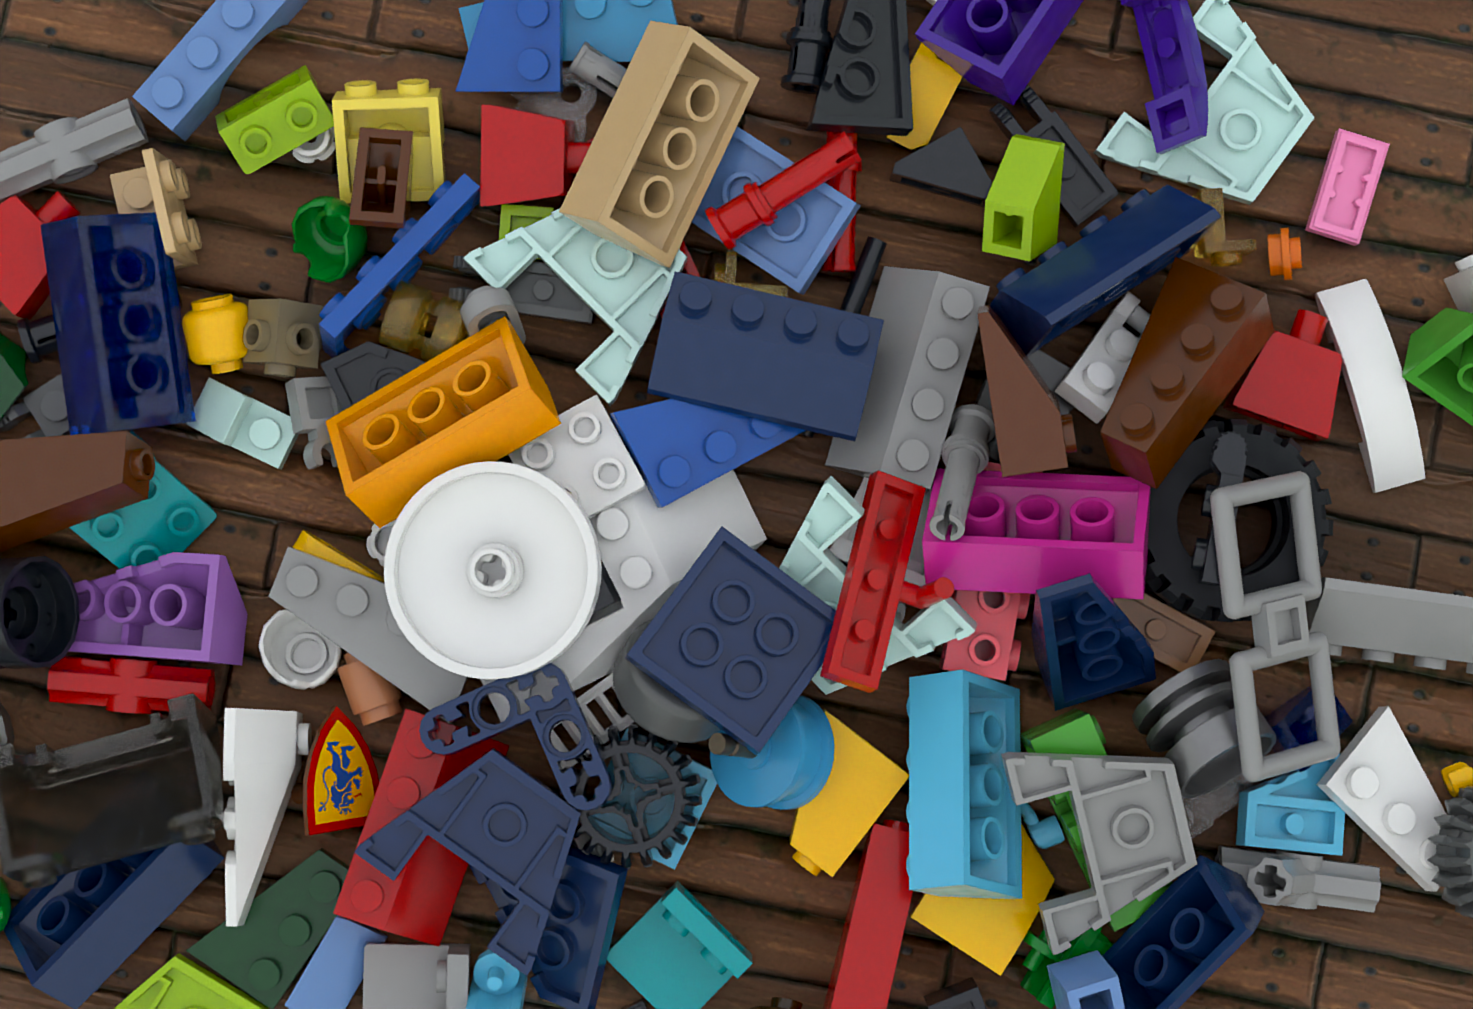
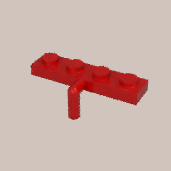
M879 470L869 476L862 505L865 511L858 521L820 674L821 677L867 693L878 690L898 603L902 602L919 609H925L953 595L954 585L946 577L936 579L924 586L904 581L925 495V487Z

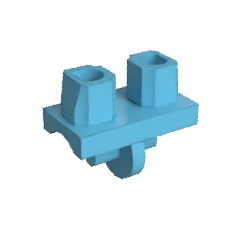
M490 949L486 950L475 961L466 1009H523L528 975L526 976Z

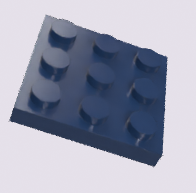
M721 526L624 658L753 754L757 755L822 666L836 610Z

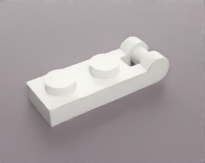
M1131 292L1126 293L1117 303L1055 390L1058 395L1096 424L1111 408L1150 317V314L1138 305L1141 300ZM1125 322L1128 323L1131 327L1137 330L1140 333V335L1136 337L1125 327H1123V324Z

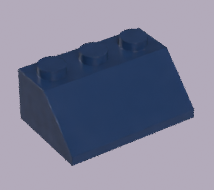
M1200 855L1196 859L1197 865L1181 874L1105 952L1102 957L1118 975L1125 1009H1178L1255 932L1265 911L1260 903H1258L1251 889L1247 887V883L1242 875Z

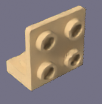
M154 148L142 150L145 167L110 175L132 275L137 279L198 265L195 250L202 249L197 223L194 218H187L183 199L190 198L186 174L182 167L176 168L175 163L171 159L166 158Z

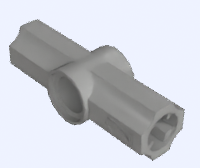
M126 98L79 119L78 117H66L55 120L37 129L34 132V138L1 151L0 201L4 202L14 195L20 197L53 182L54 184H65L76 181L96 171L98 163L149 142L146 128L133 102Z

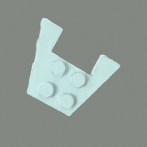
M1205 0L1193 16L1198 37L1228 58L1227 64L1207 90V136L1164 154L1156 153L1152 132L1123 112L1094 154L1121 165L1250 205L1308 128L1314 116L1276 63L1273 65L1255 41L1256 36L1246 22L1242 23L1228 2L1230 0Z
M560 208L551 212L552 215L525 228L520 227L506 234L505 238L469 252L464 257L465 262L489 286L504 289L536 258H540L613 331L575 370L609 406L616 401L668 299L674 272L681 273L687 262V256L679 249L670 268L659 265L596 236L559 212Z
M830 476L825 480L779 569L836 610L847 567L828 547L862 517L865 509ZM952 597L928 608L921 609L905 624L895 616L882 672L894 663L912 656L920 657L934 651L936 646L955 638L959 641L970 636L976 630V621ZM822 666L812 678V681L826 695L847 686L821 677Z

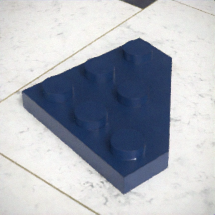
M570 846L532 966L534 976L530 980L542 999L566 1009H595L628 868H624L611 861L609 864H604L600 862L601 857L591 853L586 855L581 849ZM469 864L479 885L485 882L499 908L495 915L502 925L519 902V899Z

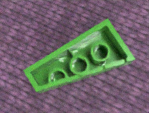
M1076 708L1020 733V739L1028 753L1107 755L1103 746L1106 744V740L1094 715ZM1069 791L1050 796L1048 799L1089 888H1091ZM1172 881L1139 902L1136 898L1110 915L1111 921L1106 924L1115 932L1136 922L1172 885Z

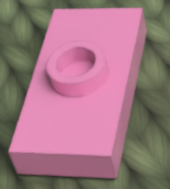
M1340 128L1335 131L1305 231L1353 246L1360 243L1390 144Z

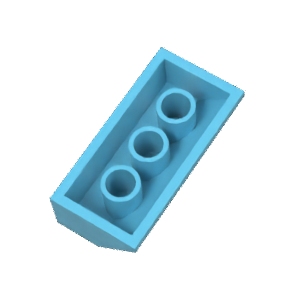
M963 669L909 677V697L906 704L909 717V749L906 755L909 770V801L906 807V816L909 823V855L906 860L909 890L940 897L1022 899L1021 805L1016 806L1012 800L1001 754L1006 752H1021L1020 689Z

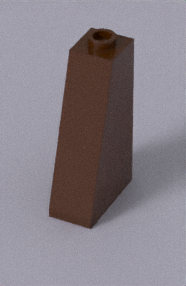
M128 431L0 440V552L148 499L149 483L155 472V460L152 454L153 447Z

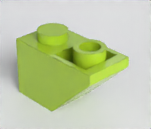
M1019 134L1012 136L985 200L983 252L1031 261L1057 244L1065 143Z

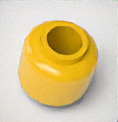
M232 294L217 295L191 302L192 310L187 312L182 319L183 331L191 361L198 365H210L212 374L226 373L243 368L242 358H244L248 351L243 342L244 328L248 323V306L243 302L234 301Z

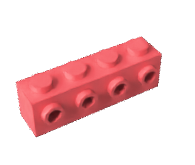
M988 462L984 471H1001V465ZM954 590L952 598L976 621L977 627L975 632L959 641L955 638L943 643L939 668L948 671L963 669L983 677L1006 681L1007 671H1016L1018 666L1021 640L1013 639L1017 618L1024 620L1026 618L1030 594Z

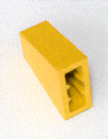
M823 708L834 737L832 769L820 793L808 804L796 809L789 841L790 845L797 850L792 856L797 863L815 876L821 870H824L833 877L909 778V774Z

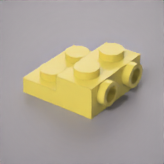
M420 78L400 80L397 82L398 89L377 90L376 82L371 80H357L345 83V91H337L332 99L340 200L345 201L347 204L351 203L359 130L362 127L413 131L411 201H429L433 193L446 182L443 148L445 134L441 88H429V80Z

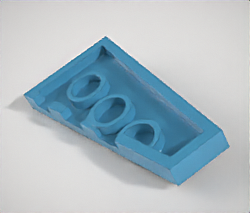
M563 0V61H573L586 41L590 46L615 62H631L650 21L678 25L673 1ZM484 2L458 8L468 50Z

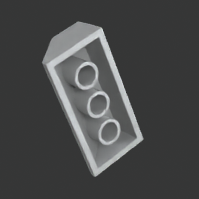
M883 267L869 317L882 319L884 322L855 442L833 437L825 466L869 478L871 474L879 470L925 487V495L931 490L979 326L977 313L979 307L985 305L990 286L939 271Z
M1321 577V595L1317 599L1305 602L1309 633L1322 632L1327 636L1330 655L1341 656L1342 646L1362 648L1361 659L1394 663L1395 653L1415 656L1413 666L1446 670L1447 660L1467 662L1466 673L1473 674V597Z

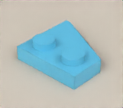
M1341 753L1336 758L1284 773L1239 792L1236 845L1342 856L1345 812L1316 785Z

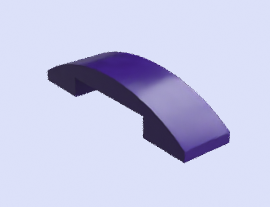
M1120 0L1121 5L1133 8L1154 95V100L1145 103L1156 153L1164 154L1207 136L1208 91L1201 46L1188 1Z

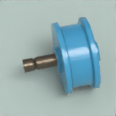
M803 695L799 696L757 755L753 754L722 730L714 733L710 737L708 744L711 768L720 789L729 799L746 807H770L780 810H792L808 804L823 789L829 778L834 761V737L829 720L819 705Z

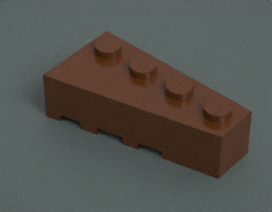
M1175 257L1100 431L1112 469L1155 489L1159 487L1274 333L1265 292Z

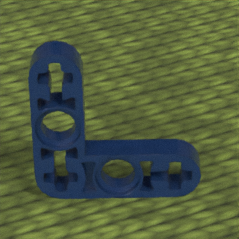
M552 663L525 675L495 680L431 709L421 720L419 729L421 741L427 749L443 755L459 753L531 721L561 792L570 805L576 809L594 810L604 805L611 796L613 786L611 776L574 690L564 671ZM543 672L549 679L556 677L559 685L552 689L554 698L546 701L543 696H532L524 700L530 707V710L521 714L519 699L509 686L518 682L519 691L524 692L537 685L535 676L538 673ZM489 694H502L509 701V715L499 724H489L481 716V703ZM469 703L470 717L480 729V733L472 736L471 727L465 726L452 733L454 742L451 745H447L445 740L442 739L434 740L432 732L439 728L437 719L444 716L448 722L461 720L466 715L461 711L460 707ZM561 721H572L580 729V742L572 751L561 752L551 742V731ZM588 749L593 759L592 761L582 762V765L589 777L599 776L602 785L595 788L597 798L593 801H589L585 795L575 796L572 787L580 783L577 772L572 766L563 772L560 765L561 761L579 758Z

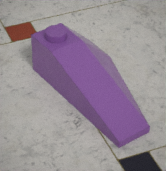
M172 552L159 556V560L140 566L130 565L116 570V573L91 581L82 580L73 583L79 598L80 621L75 641L68 652L242 666L247 611L227 558L224 555Z

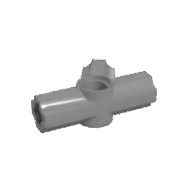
M1219 845L1214 862L1242 875L1247 883V887L1257 897L1258 903L1302 909H1317V905L1374 913L1380 898V868L1377 866L1323 859L1322 855L1277 849L1274 853Z

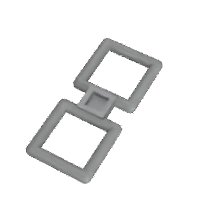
M1296 471L1217 488L1210 495L1223 612L1230 619H1239L1251 616L1255 648L1234 653L1229 660L1242 774L1247 781L1258 782L1336 758L1341 750L1328 638L1322 632L1309 633L1305 602L1317 599L1322 593L1309 476L1306 473ZM1289 495L1299 581L1244 594L1234 507ZM1308 656L1318 741L1263 756L1253 671Z

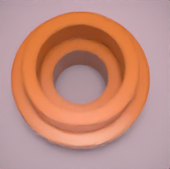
M1289 227L1281 228V233L1268 234L1270 276L1284 275V280H1292V269L1302 268L1300 237L1290 238Z

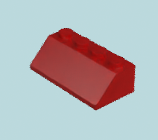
M405 709L357 847L368 837L492 748L507 756L510 746L490 738L456 754L443 755L434 753L426 748L420 737V724L425 715ZM437 719L439 728L432 732L433 739L445 740L447 745H451L454 742L452 733L461 727ZM429 835L425 837L394 881L354 853L333 914L386 932L440 947L469 864Z

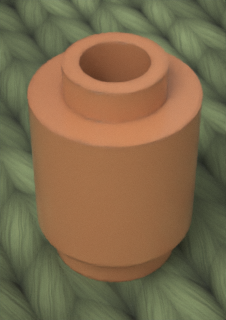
M346 653L343 655L347 665L337 668L353 715L359 714L363 726L403 712L399 701L400 698H403L401 689L351 654Z

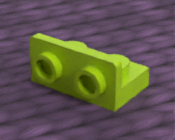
M306 65L215 116L219 134L245 174L253 173L334 127L333 114L322 98L317 83Z

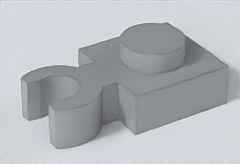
M327 377L291 379L285 383L293 434H308L309 442L303 452L306 467L310 470L323 465L322 448L330 453L332 466L338 467L326 421L343 410Z

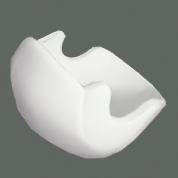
M287 609L277 611L263 625L258 644L261 659L267 671L278 682L300 690L313 689L325 684L337 671V668H339L343 652L341 647Z

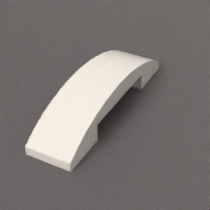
M1367 279L1315 293L1320 315L1328 318L1325 328L1328 343L1334 342L1336 352L1342 355L1341 369L1363 442L1358 444L1372 492L1377 493L1425 479L1422 449L1406 381L1402 377L1403 371L1386 321Z

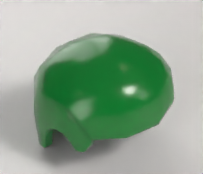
M318 196L298 208L291 223L295 240L292 248L293 252L302 254L309 260L310 269L307 273L309 277L327 283L337 281L353 271L367 251L368 243L366 227L350 225V206L345 201L336 197Z

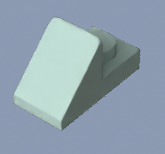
M210 377L186 423L224 445L232 446L281 470L299 435L293 434L291 416Z

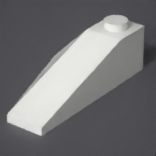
M225 708L223 781H229V785L234 786L235 797L228 798L227 808L224 811V829H226L228 840H235L234 850L227 851L225 860L226 926L237 927L245 924L290 800L291 791L302 766V755H308L312 740L311 724L303 723V714L297 711Z

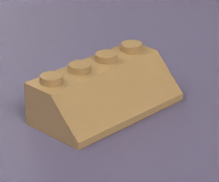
M650 21L559 212L596 236L659 265L670 268L760 78L693 28Z

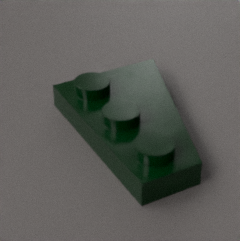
M324 848L319 849L253 899L244 925L231 927L226 926V921H224L186 951L269 1009H275L323 940L337 916L333 914L349 866Z

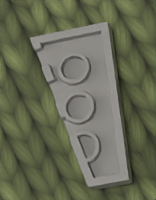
M287 548L268 597L429 710L462 695L468 677L450 672L436 665L422 655L408 641L392 614L384 582L299 549Z

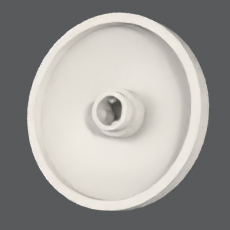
M486 461L462 465L446 471L424 485L413 495L396 519L389 536L384 558V583L387 600L399 628L408 641L422 655L436 665L450 672L477 679H502L525 675L548 665L561 656L573 645L588 624L595 609L601 585L602 566L598 540L593 526L580 504L565 488L548 476L533 469L506 462Z

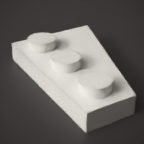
M1381 706L1376 709L1316 785L1425 891L1436 892L1440 886L1432 882V879L1439 869L1438 866H1434L1427 861V859L1436 854V845L1428 838L1439 834L1440 827L1434 817L1441 816L1442 814L1447 815L1390 707Z

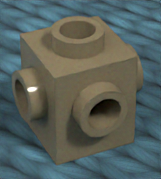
M281 298L249 300L248 323L243 332V342L248 351L244 356L243 362L264 365V375L295 378L296 369H318L319 353L322 347L319 323L322 321V318L319 317L323 306Z

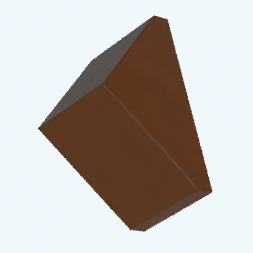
M360 127L349 216L350 225L404 229L411 210L413 131Z

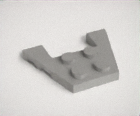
M1006 752L1001 754L1011 797L1016 806L1069 791L1091 888L1038 903L1048 947L1053 955L1060 954L1072 946L1070 942L1090 928L1096 931L1111 921L1110 915L1136 898L1139 902L1197 865L1175 765L1169 758Z

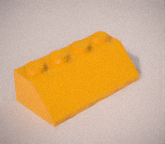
M506 316L326 421L345 494L379 528L397 519L413 495L435 477L462 465L486 461L496 462L561 424L547 384Z

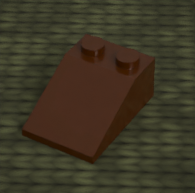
M980 306L977 314L1002 477L1067 468V453L1077 452L1072 413L1061 415L1058 399L992 306Z

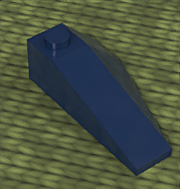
M1090 573L1036 590L1031 631L1034 654L1055 711L1156 680L1154 651L1151 644Z

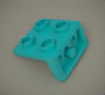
M131 431V432H130L131 434H133L134 436H136L137 438H139L140 440H142L143 442H145V441H144L141 437H139L134 431ZM155 456V472L149 483L148 499L69 527L119 569L130 565L140 566L159 560V556L172 552H183L217 517L212 507L161 465Z
M678 880L609 949L607 961L655 1009H701L733 975L738 979L753 964L752 953Z

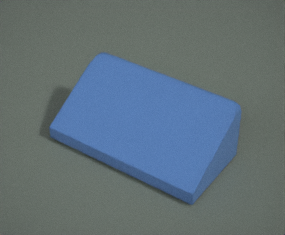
M337 915L284 1006L288 1009H346L363 980L365 945L369 942H385L388 936L371 926Z

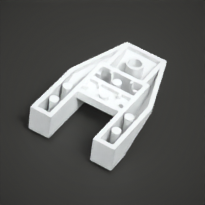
M734 469L663 508L657 507L647 486H645L642 491L589 519L598 540L601 560L621 600L592 614L585 629L573 645L551 663L564 671L574 691L612 673L616 659L630 635L641 624L655 617L721 526L754 550L767 540ZM543 672L538 673L535 676L537 685L524 692L519 691L518 682L511 684L509 688L519 699L521 714L530 710V707L524 700L532 696H543L546 701L553 699L552 689L559 685L558 679L556 677L549 679ZM480 679V680H481V682H482V684H483V686H484V685L489 684V683H491V682H493V681H495V680H498V679ZM489 694L488 697L500 722H503L509 715V701L502 694Z

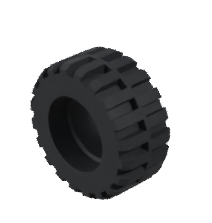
M1242 419L1213 420L1204 425L1157 489L1151 487L1145 588L1149 593L1158 595L1162 599V603L1177 611L1188 614L1189 617L1219 622L1252 621L1251 616L1239 619L1228 618L1223 612L1220 585L1212 586L1198 583L1200 571L1191 569L1192 557L1184 548L1178 532V508L1184 493L1195 481L1214 472L1209 465L1210 454L1213 453L1212 447L1215 445L1214 442H1217L1216 439L1221 437V434L1225 435L1227 431L1229 433L1235 431L1236 434L1241 433L1242 438L1245 437L1244 441L1248 443L1246 446L1248 451L1245 452L1247 459L1244 476L1252 481L1296 471H1302L1309 476L1320 566L1324 565L1329 553L1328 550L1323 549L1325 536H1333L1334 520H1326L1325 505L1332 504L1329 489H1321L1316 477L1322 474L1314 460L1306 461L1299 454L1303 448L1292 438L1282 439L1276 435L1277 429L1265 424L1252 425L1248 424L1247 420ZM1289 495L1267 500L1272 520L1270 538L1261 556L1250 565L1241 568L1244 594L1299 581Z

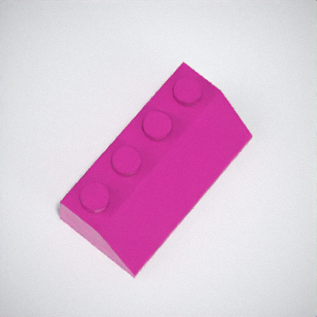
M945 469L936 470L922 539L925 584L941 577H946L952 581L954 590L1036 594L1038 589L1090 573L1111 598L1144 599L1151 486L1125 476L1027 473L1002 477L1001 471L983 470L976 477L965 521L964 534L961 538L951 541L950 535L953 525L950 524L948 526L945 540L934 536L929 527Z

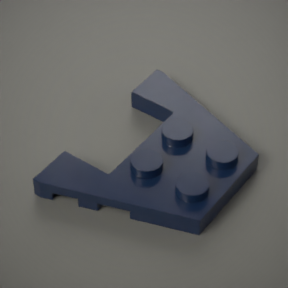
M492 748L360 843L354 853L394 881L425 837L431 836L519 899V902L488 943L487 948L527 976L532 969L581 810L570 805L566 799L495 748Z

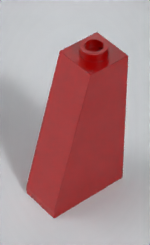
M883 820L882 825L874 823L867 833L823 1009H887L913 890H909V876L906 870V860L909 855V824Z

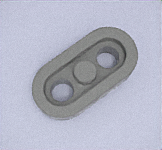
M483 286L475 289L467 296L460 309V315L469 337L506 316L524 344L526 335L517 308L506 289Z

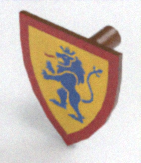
M337 706L331 708L317 730L312 746H310L303 783L295 784L291 791L292 800L296 804H303L305 835L364 826L379 785L377 769L368 745L355 724Z

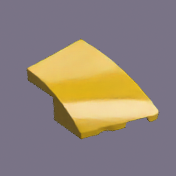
M1022 823V899L940 897L923 893L910 913L912 919L1000 976L1039 912L1038 903L1045 901L1055 880Z

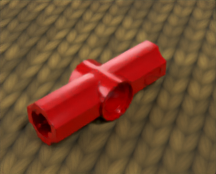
M65 656L50 667L47 690L49 702L106 706V710L112 712L153 714L154 710L180 714H211L216 688L215 669L158 665V660L111 657L109 661Z

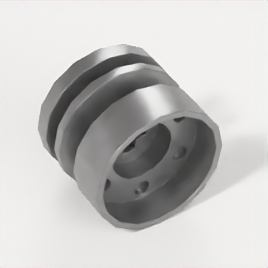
M1214 659L1185 669L1153 690L1135 709L1132 715L1133 723L1140 734L1147 735L1146 741L1150 750L1154 752L1168 751L1164 758H1169L1175 765L1182 797L1193 798L1204 795L1242 775L1230 666L1227 661ZM1257 707L1262 755L1265 756L1276 743V734Z

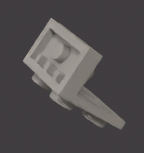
M367 943L364 948L363 1009H466L470 991L471 944L441 943L440 947L427 943Z

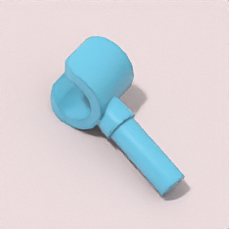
M1028 803L1021 804V816L1028 827L1032 841L1037 847L1048 849L1064 841V834L1055 815L1039 821L1035 811Z

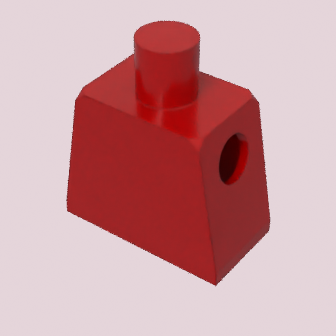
M481 105L480 206H495L567 195L574 181V174H577L592 142H575L574 120L502 105Z
M57 191L38 210L28 201L17 195L9 197L0 204V301L15 316L20 318L27 317L30 320L37 313L78 254L76 249L60 233L81 212L60 191Z
M1298 309L1290 334L1287 335L1274 331L1232 388L1223 408L1313 441L1328 439L1342 365V355L1340 353L1319 346L1328 318L1311 311Z

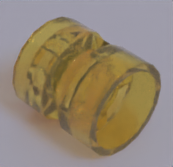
M403 280L397 286L387 308L379 342L381 345L409 354L414 349L420 350L422 360L429 361L465 340L467 331L460 315V309L464 302L446 295L438 301L434 300L430 289ZM432 314L437 316L438 319L431 338L423 335Z

